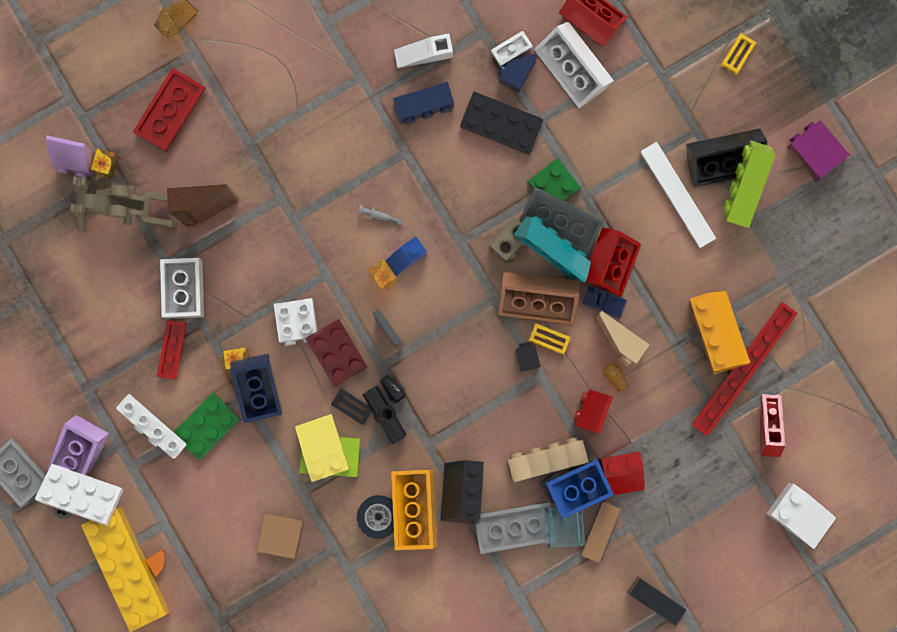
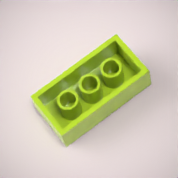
M750 141L749 145H745L743 149V162L737 166L735 172L737 174L736 181H732L729 192H731L730 198L726 199L723 205L727 222L747 228L750 227L776 156L773 147Z

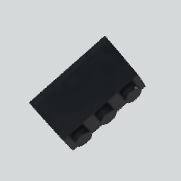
M463 460L445 463L440 521L479 524L484 462Z

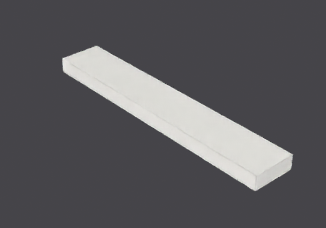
M655 142L640 151L641 156L698 248L700 249L715 240V235L658 143Z

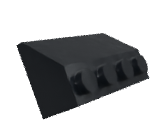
M759 128L686 144L687 162L693 187L736 179L737 174L735 172L738 164L743 162L744 156H742L745 145H749L750 141L767 145V139L762 130Z

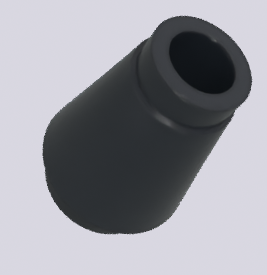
M389 375L384 376L380 380L389 400L393 401L394 404L400 402L407 395L405 389Z

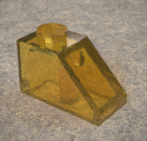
M182 0L162 9L154 26L161 34L169 38L179 33L199 11L188 0Z

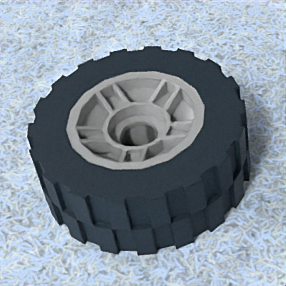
M375 495L369 497L360 505L357 512L358 526L368 537L382 539L394 532L392 499L386 496ZM380 513L382 519L380 521L376 520L375 514Z

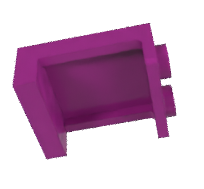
M821 120L816 124L813 121L804 128L806 132L801 136L797 133L789 140L791 144L787 147L789 150L792 148L812 171L813 175L811 177L815 182L850 155Z

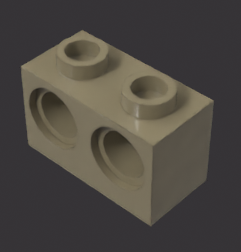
M516 217L489 245V248L505 263L508 260L512 262L519 254L517 250L521 246L524 248L527 246L513 236V232L521 225V222ZM508 244L511 251L503 253L500 250V246Z

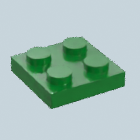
M558 158L528 180L533 190L537 187L564 201L581 189Z

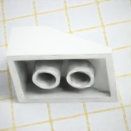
M793 483L786 485L766 513L813 549H815L836 519L833 514Z

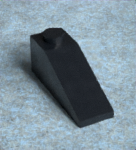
M638 576L627 591L629 595L675 626L686 611L685 608Z

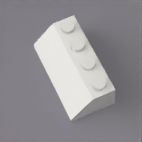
M569 22L557 26L534 49L578 108L587 104L614 82Z

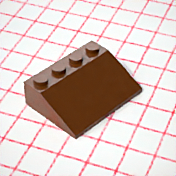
M227 184L167 188L168 212L182 224H185L186 227L196 226V223H202L238 202V197Z

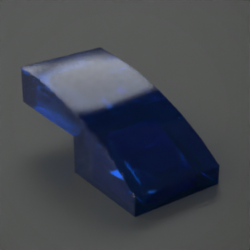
M589 286L583 304L611 316L621 318L627 300Z

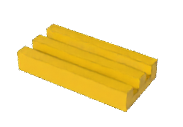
M740 33L720 66L727 68L729 72L732 71L734 75H737L757 42ZM743 39L744 42L742 46L740 47L734 59L729 65L727 61L731 57L740 40ZM747 43L751 44L737 68H734V64Z
M535 323L528 341L564 355L571 337ZM537 328L552 335H555L557 337H560L562 339H565L566 341L565 343H563L561 341L536 332ZM534 336L550 341L554 344L562 346L563 348L561 350L559 348L534 339Z

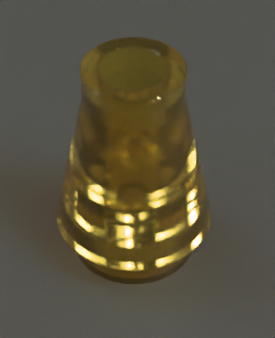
M612 362L603 368V375L616 387L618 392L628 387L620 365Z

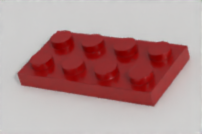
M172 68L133 132L167 152L205 91V86Z

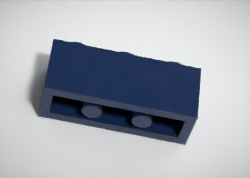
M448 82L393 98L400 124L405 123V125L414 123L415 119L421 117L423 119L431 118L434 116V113L441 112L443 114L450 112L451 108H454V100Z

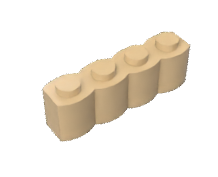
M575 437L567 439V444L559 445V442L549 444L548 449L545 450L537 447L530 449L529 454L522 455L521 452L511 454V459H507L513 482L588 463L583 440H578Z

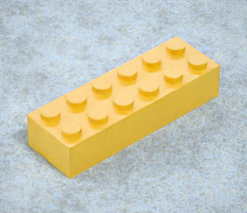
M122 507L115 508L107 526L91 520L82 524L81 527L129 631L132 632L170 613Z

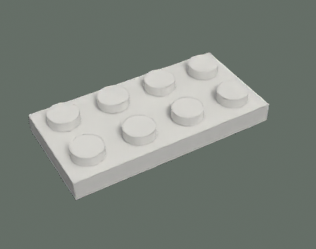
M51 464L35 500L107 526L124 490L118 486Z

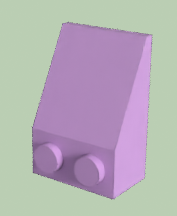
M46 135L51 165L57 169L58 173L68 175L69 172L76 173L75 176L86 179L87 176H94L95 170L90 169L95 156V152L84 143Z
M75 415L64 424L47 470H49L51 464L88 476L104 448L109 433Z

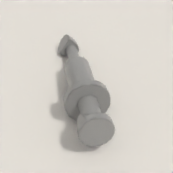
M360 205L358 214L370 215V220L372 217L386 222L390 220L398 225H401L403 222L399 218L395 219L390 217L389 214L376 211L375 207L369 210Z

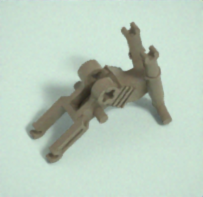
M73 177V189H75L77 197L76 205L70 204V212L77 218L78 231H86V210L94 211L95 214L124 218L125 225H131L132 216H136L140 223L176 228L177 222L172 220L148 217L149 200L168 202L167 195L146 191L140 195H134L135 186L111 185V189H96V194H87L90 180L83 177Z

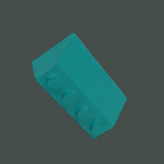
M526 216L514 233V236L571 280L585 282L591 264L586 259L587 255L580 250H574L572 248L573 244L564 238L561 240L557 236L558 233L550 227L547 229L543 226L544 222L538 217Z

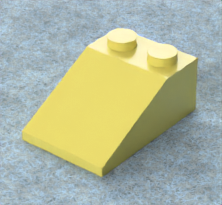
M332 414L295 426L312 482L351 469Z

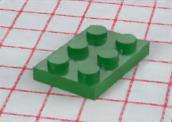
M213 392L174 433L187 444L186 448L200 461L241 419Z

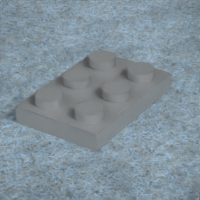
M11 438L0 448V485L20 507H24L37 495L46 474L14 438Z

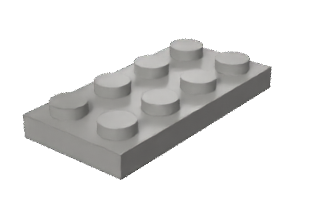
M550 502L480 514L479 524H475L480 554L557 541Z

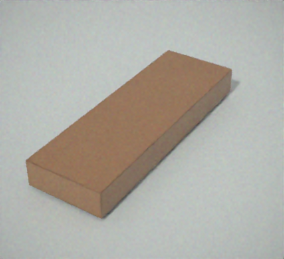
M603 501L601 502L581 556L600 563L620 508Z

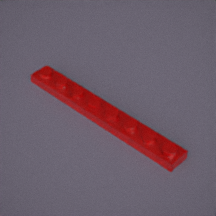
M783 302L779 304L746 349L750 364L731 369L691 425L705 436L710 434L798 314L796 311Z

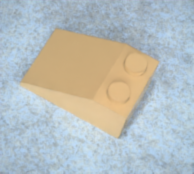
M601 311L597 314L596 319L613 351L619 357L618 361L625 366L637 364L650 344Z

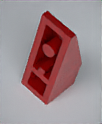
M762 394L760 419L761 456L781 457L786 446L781 395Z

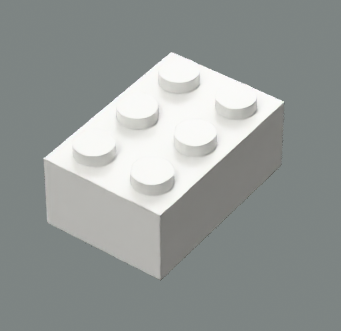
M200 258L160 259L162 318H203V261Z

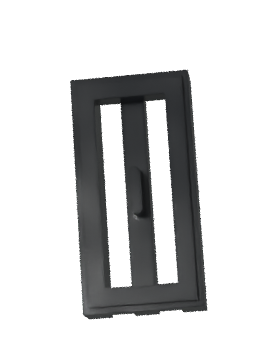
M342 388L331 403L332 406L364 425L372 412L368 405ZM344 394L367 409V413L341 398V395ZM339 400L340 402L347 405L360 415L364 416L363 419L361 420L360 418L353 415L340 405L336 404L337 401Z

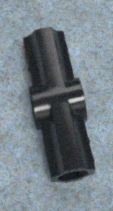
M378 385L362 394L374 413V420L381 425L390 442L394 444L403 439L407 434L396 417L395 409L388 404ZM383 410L388 414L387 419L382 417Z

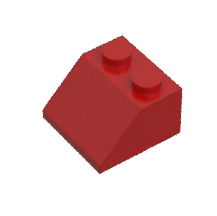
M590 389L586 393L583 392L579 401L582 404L580 411L576 410L573 421H575L574 426L594 434H600L613 396Z
M640 452L599 459L601 468L614 495L645 490L644 469Z

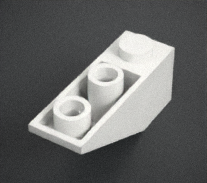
M449 34L429 37L394 50L398 69L453 58Z

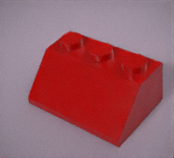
M566 0L559 11V14L566 21L574 24L580 32L586 33L596 44L603 47L628 18L606 0Z
M602 227L590 259L591 264L585 282L595 288L622 297L641 244L619 230Z

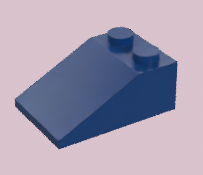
M598 459L545 483L561 519L567 518L614 495Z

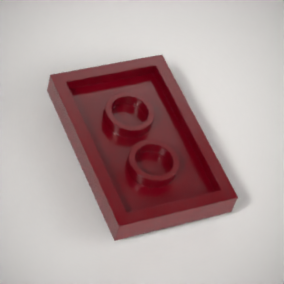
M339 319L305 338L334 387L368 368Z

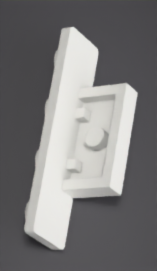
M128 394L117 406V410L134 424L135 430L140 434H146L151 444L155 447L159 446L173 459L186 447L187 444L132 395Z

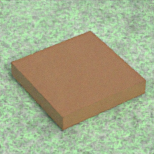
M265 513L257 552L295 559L303 520Z

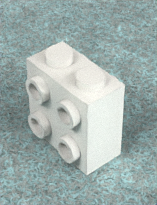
M312 298L274 304L278 338L280 343H284V346L296 345V341L300 340L307 343L305 338L318 331L315 305Z

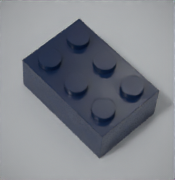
M269 353L230 362V371L244 423L282 415V406Z

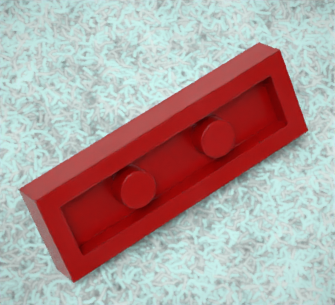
M167 320L157 377L177 380L187 323Z

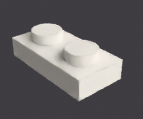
M521 31L493 48L491 53L499 66L502 67L508 61L514 60L532 49L533 46L524 31Z

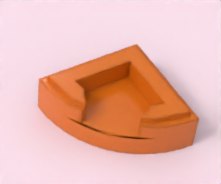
M163 549L145 560L155 577L163 571L166 556Z

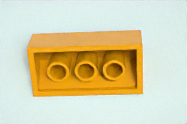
M711 292L690 298V308L712 374H718L750 364L727 292Z
M434 469L391 471L395 550L437 548Z

